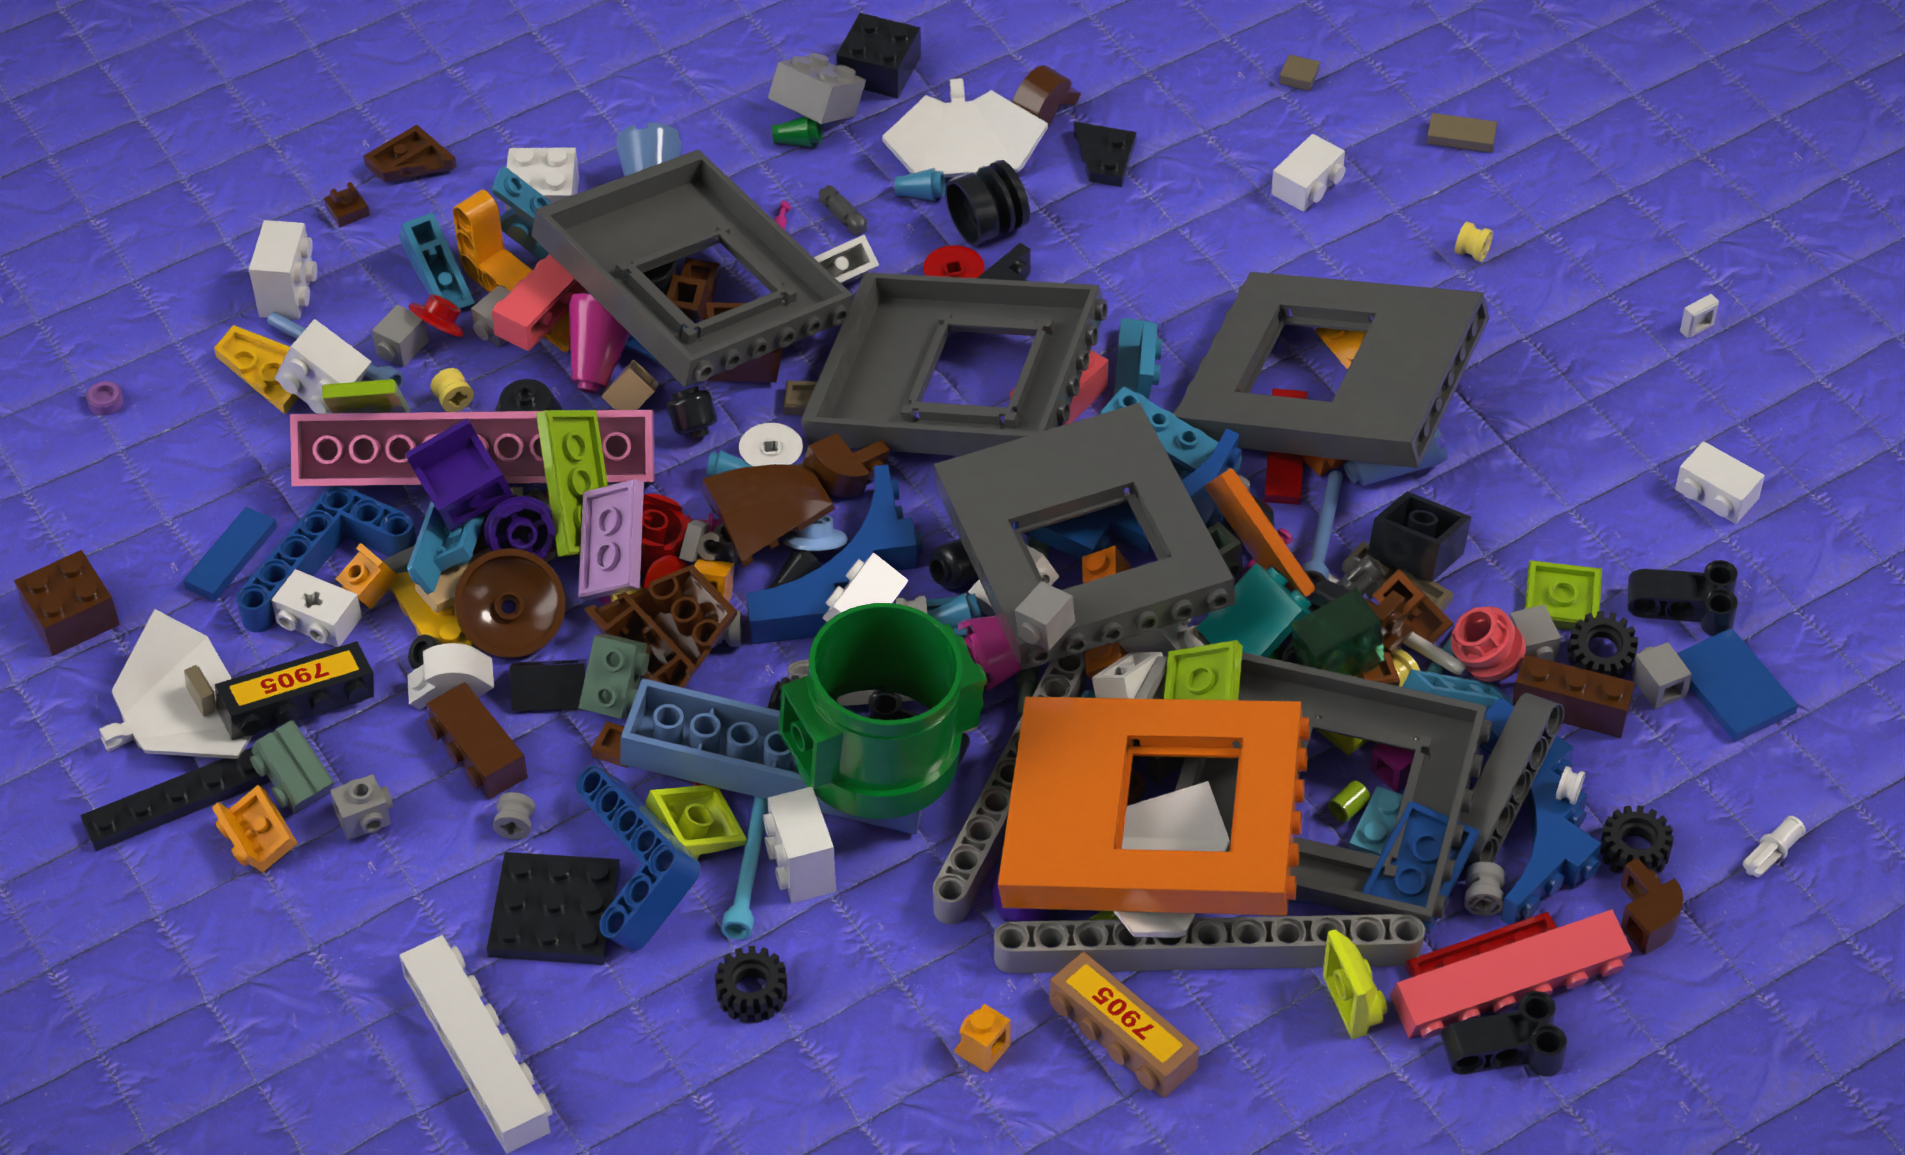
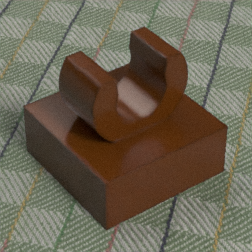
M351 182L347 183V189L337 192L334 188L330 191L329 196L324 197L325 207L339 228L370 216L368 205Z

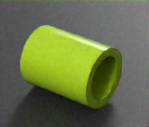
M1354 780L1329 801L1328 808L1337 820L1348 822L1370 801L1371 795L1362 783Z

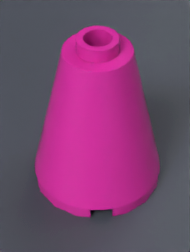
M573 294L569 302L572 382L578 384L577 389L580 391L597 394L599 389L607 387L630 333L591 294Z
M996 615L966 619L958 623L959 631L966 629L967 637L963 639L966 642L972 660L975 664H980L986 674L987 684L984 685L985 692L993 690L1021 671Z

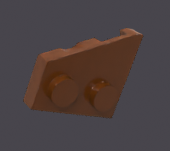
M418 125L411 127L363 156L365 166L385 183L452 170L457 167L455 157Z

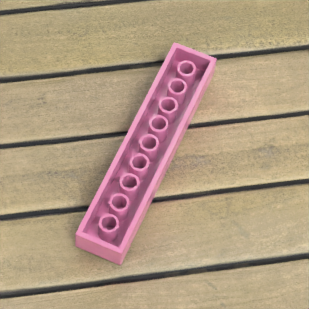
M596 410L607 482H625L633 479L642 482L655 481L654 410ZM541 411L290 414L291 486L422 485L407 460L405 453L464 419H469L476 434L508 484L547 483L536 413Z

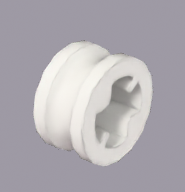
M1566 766L1559 782L1556 799L1567 798L1570 804L1575 805L1584 782L1585 772L1573 773L1571 767Z

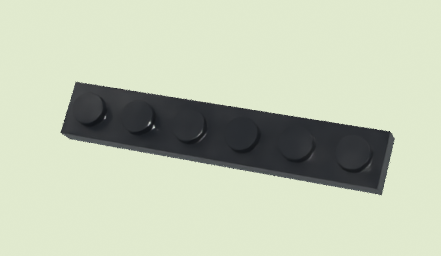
M253 747L244 750L237 759H220L80 816L96 852L214 805L217 802L249 791L257 785L261 786L269 783L271 780L267 774L261 777L253 767L250 757L253 756Z

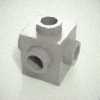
M374 774L351 780L345 785L330 790L335 814L347 840L367 833L377 832L381 828L391 825L388 809L394 807L388 788L386 786L380 788Z

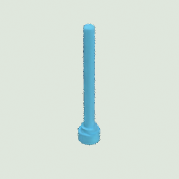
M755 797L734 905L723 915L721 932L730 939L745 940L752 935L754 917L749 909L765 828L763 815L768 813V800L760 797Z

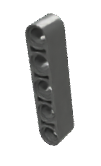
M1524 693L1518 699L1473 788L1474 797L1470 813H1462L1460 822L1480 831V836L1466 861L1467 864L1494 862L1562 725L1564 718V707L1562 704L1529 693Z

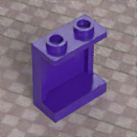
M464 419L405 453L412 469L449 531L513 496L502 472L495 465L469 419Z

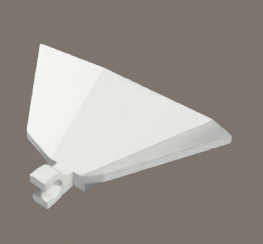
M963 78L950 79L951 103H944L925 95L882 136V141L911 174L935 168L936 171H943L945 178L951 177L953 179L965 173H974L976 175L980 167L989 166L997 160L1006 161L1015 172H1019L1048 129V123L992 90L973 101H965Z
M154 609L112 689V695L124 722L121 724L112 723L99 729L102 743L108 753L134 740L138 748H141L146 754L239 758L253 735L232 740L217 709L215 708V712L203 717L186 688L184 670L194 665L199 666L214 694L216 683L232 679L208 636Z
M1208 781L1127 806L1122 849L1226 852L1230 845V839ZM1113 911L1133 937L1178 938L1184 936L1196 913Z

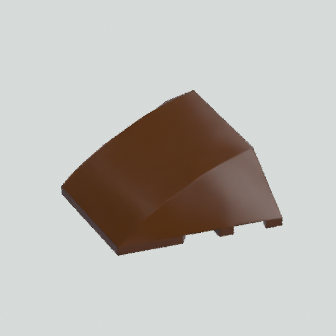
M771 464L744 467L702 479L703 495L712 512L717 514L731 539L734 551L744 567L753 562L751 555L768 546L772 550L778 546L777 539L787 532H800L835 509L833 502L813 470L800 465Z
M693 564L651 581L649 587L630 595L626 592L616 595L618 600L597 608L594 604L584 608L601 634H609L647 644L646 653L649 654V664L646 673L640 676V680L643 678L681 688L686 686L738 614L736 609Z

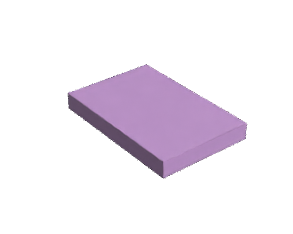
M633 479L583 492L578 598L591 600L640 588L644 482Z

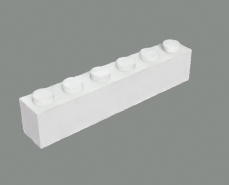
M441 935L400 954L406 981L506 1154L549 1134L548 1116L552 1115L550 1104L543 1093L537 1095L532 1085L535 1082L526 1063L518 1064L514 1057L517 1055V1051L509 1034L501 1035L497 1026L500 1023L492 1005L489 1003L484 1006L481 1001L482 991L475 976L472 974L467 977L463 970L466 967L457 946L450 948L444 936Z

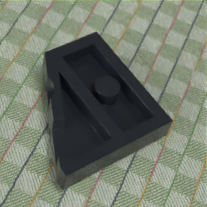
M1074 122L1073 135L1079 143V153L1082 162L1086 164L1089 182L1122 187L1136 144L1137 132Z

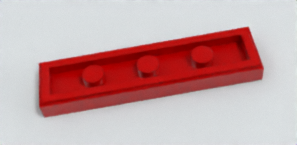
M1272 389V396L1307 399L1308 391ZM1268 451L1264 502L1300 505L1303 455Z
M1545 912L1406 961L1405 968L1410 977H1414L1557 928L1550 914Z

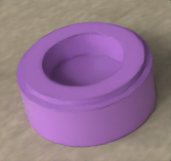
M103 381L96 383L86 393L89 409L97 415L113 414L123 405L121 389L113 382Z

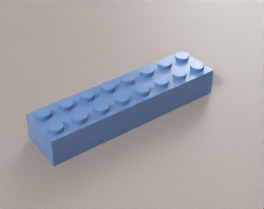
M642 678L621 735V765L764 799L808 788L798 771L794 756L779 733V710ZM816 796L822 813L915 835L917 834L924 810L891 819L861 818L841 812Z

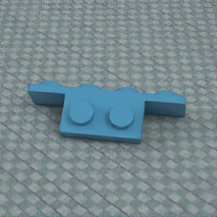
M503 166L498 170L491 189L495 196L511 207V209L500 215L501 229L539 260L545 259L549 253L531 234L536 209L552 202L507 167Z
M1129 318L1121 319L1114 396L1125 386L1133 392L1143 395L1149 401L1152 385L1158 386L1161 365L1155 364V359L1160 360L1163 345V339L1157 338L1158 324L1152 321Z
M431 501L407 566L412 581L419 585L426 594L435 591L441 571L454 565L460 567L472 558L485 515L481 513L449 531Z

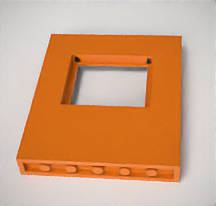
M1025 697L998 880L1002 907L1287 916L1288 901L1296 899V876H1291V867L1299 866V844L1294 843V835H1301L1302 812L1296 811L1297 803H1304L1305 795L1304 779H1299V773L1307 771V748H1302V740L1309 741L1310 719L1309 717H1303L1301 702ZM1133 739H1138L1140 746H1133ZM1233 741H1239L1241 748H1234ZM1133 756L1239 758L1230 852L1122 849Z

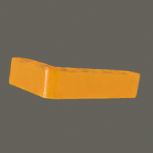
M480 189L453 207L452 213L459 258L466 274L489 293L499 285L511 292L518 281L524 279L533 270L504 248L499 209L493 197L487 191ZM569 311L544 335L547 340L563 352L571 350Z

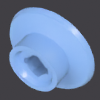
M828 515L818 519L800 532H788L783 538V543L786 546L807 551L835 549L848 542L845 533L833 529V518Z

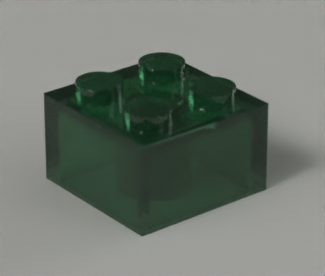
M1357 588L1291 624L1296 659L1299 665L1354 677L1361 670L1369 672L1375 669L1381 661L1385 660L1381 620Z

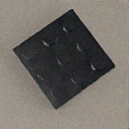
M505 852L487 943L488 957L605 965L609 939L601 934L599 924L602 915L616 898L621 870L620 859Z

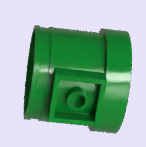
M869 603L855 606L837 614L819 630L810 649L808 676L782 685L779 733L794 756L803 781L808 787H812L815 795L826 804L841 812L861 818L891 819L907 816L931 805L950 786L958 767L962 732L979 726L980 713L983 708L984 685L987 684L986 674L980 664L974 663L968 654L965 640L962 636L955 634L949 623L942 625L927 613L901 604ZM881 690L898 693L914 699L926 706L929 711L902 720H878L855 714L839 705L833 699L858 691Z

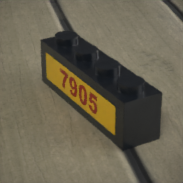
M356 641L216 683V709L231 739L235 740L284 725L292 720L297 721L316 714H323L329 710L352 703H359L374 697V672Z

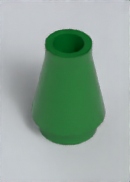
M806 116L781 124L772 125L774 144L813 148L814 144L822 142L821 124Z

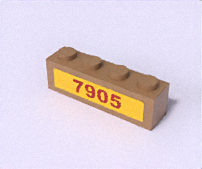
M1084 951L1050 979V1003L1054 1010L1061 1016H1068L1074 1021L1086 1038L1100 1043L1107 1049L1108 1054L1117 1064L1125 1065L1133 1071L1145 1088L1149 1090L1154 1089L1165 1098L1198 1069L1199 1047Z

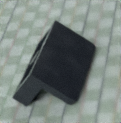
M587 659L512 662L510 665L511 705L513 711L579 708L587 671Z

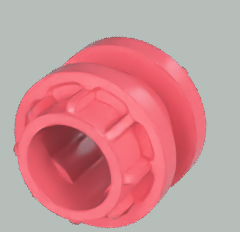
M1488 606L1475 607L1458 618L1452 631L1451 649L1475 679L1484 682L1502 681L1519 669L1526 652V642L1521 632L1514 626L1509 616L1503 610Z

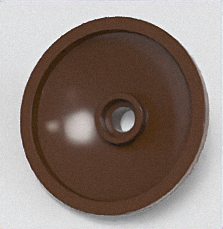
M499 549L480 556L463 572L455 591L454 611L462 633L476 648L499 658H521L539 651L554 638L564 618L565 593L557 573L542 558L525 550ZM506 602H511L516 610L511 614L503 612L502 605Z

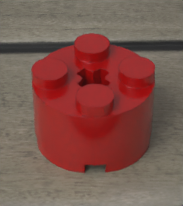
M643 494L640 575L645 576L652 563L660 557L672 555L679 558L687 526L690 523L689 517L687 516L686 519L681 512L682 507L673 499L663 495Z

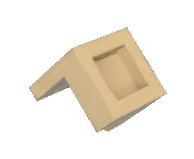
M633 359L605 388L601 397L615 410H638L656 391L659 382Z

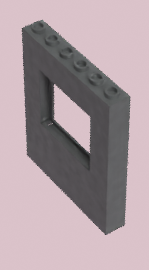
M699 149L537 208L535 211L531 236L684 387L699 381H705L711 376L734 369L740 364L752 359H758L764 354L781 347H787L791 343L805 337L814 336L818 332L834 325H840L849 315L853 294ZM720 243L772 293L694 324L643 273Z
M865 272L850 305L849 315L840 328L801 419L809 445L838 433L848 447L854 449H863L883 440L890 451L962 456L1063 426V423L1069 419L1070 404L1073 396H1077L1079 393L1082 372L1088 368L1091 348L1097 344L1098 329L1101 321H1105L1107 317L1108 304L1102 298L1100 286ZM950 331L1035 336L1008 408L921 402ZM1000 416H1005V424L1002 423Z
M1250 272L1244 285L1240 286L1234 304L1226 312L1225 321L1219 332L1214 335L1208 353L1201 359L1199 370L1193 381L1189 382L1186 394L1181 404L1175 408L1174 415L1190 426L1202 430L1207 436L1217 442L1220 441L1226 428L1239 433L1238 448L1419 468L1489 320L1483 292ZM1288 309L1291 310L1292 316H1288L1290 314ZM1285 324L1367 332L1332 402L1250 393Z
M1140 403L934 464L937 491L1021 670L1043 665L1050 661L1079 654L1092 648L1114 643L1118 640L1150 632L1157 628L1235 605L1234 578ZM1125 488H1129L1130 495L1124 496ZM1128 502L1158 561L1061 590L1073 596L1075 615L1073 625L1049 651L1036 644L1025 642L1017 635L1015 609L1041 581H1044L1021 534ZM1018 521L1019 528L1013 530V522Z
M1242 652L1238 700L1300 701L1303 717H1309L1310 736L1312 729H1318L1415 751L1395 828L1409 801H1414L1449 817L1426 908L1361 893L1372 869L1376 867L1381 856L1299 837H1294V843L1299 844V866L1291 867V876H1296V897L1303 901L1363 915L1408 914L1431 924L1433 916L1442 919L1447 896L1440 895L1439 893L1445 880L1451 882L1453 868L1456 860L1449 859L1452 846L1461 847V838L1465 825L1458 824V821H1461L1463 812L1470 813L1474 797V790L1469 789L1471 778H1479L1483 763V756L1478 755L1481 743H1488L1491 733L1492 721L1486 720L1487 706ZM1302 740V748H1307L1309 741ZM1233 741L1234 748H1241L1239 741ZM1185 757L1175 791L1208 781L1231 842L1239 758ZM1408 818L1382 868H1385L1384 877L1395 879L1398 866L1391 865V861H1397Z

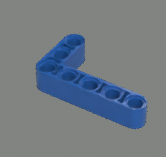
M332 486L326 489L238 592L237 604L244 628L255 633L268 630L276 622L271 599L296 569L314 576L345 538L359 544L362 543L364 546L388 557L415 545L417 539L411 516L345 486Z
M591 765L585 768L579 775L576 791L642 863L602 915L599 924L600 932L603 936L628 950L638 951L649 942L699 877L700 864L625 782L602 768Z

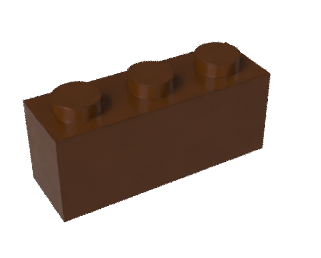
M1524 654L1515 683L1512 705L1515 707L1520 696L1524 693H1529L1562 704L1564 707L1562 723L1621 738L1630 710L1635 682Z
M465 682L426 703L429 715L426 725L430 734L435 740L441 738L445 743L448 756L455 765L461 763L465 769V775L474 789L480 788L488 799H491L528 778L524 754Z

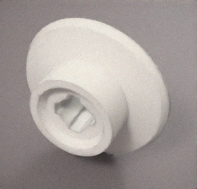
M779 423L756 425L747 430L739 442L740 454L751 466L771 464L792 465L800 457L803 450V442L799 434L794 429Z

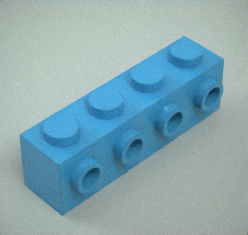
M1125 386L1117 392L1100 412V414L1140 403L1181 480L1206 462L1219 443L1207 436L1202 430L1190 426L1177 418L1172 412L1160 408L1148 401L1143 395L1135 393ZM1240 456V459L1236 467L1234 468V471L1237 475L1239 473L1242 456Z

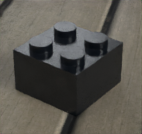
M859 13L836 54L837 66L842 65L852 68L856 71L855 75L865 79L866 82L863 90L899 98L921 57V28Z
M1406 491L1374 518L1367 555L1379 560L1381 564L1387 567H1396L1406 571L1416 579L1433 582L1464 554L1472 517Z

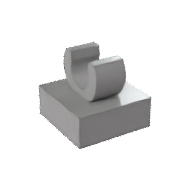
M696 519L688 523L679 558L694 562L701 557L709 561L717 559L718 554L709 551L706 543L708 540L720 542L723 539V535L716 531L708 532L710 526L708 522Z

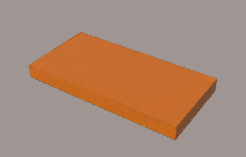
M1228 469L1203 486L1257 564L1266 569L1273 566L1288 579L1285 586L1291 592L1297 590L1307 597L1315 591L1316 587L1234 469Z

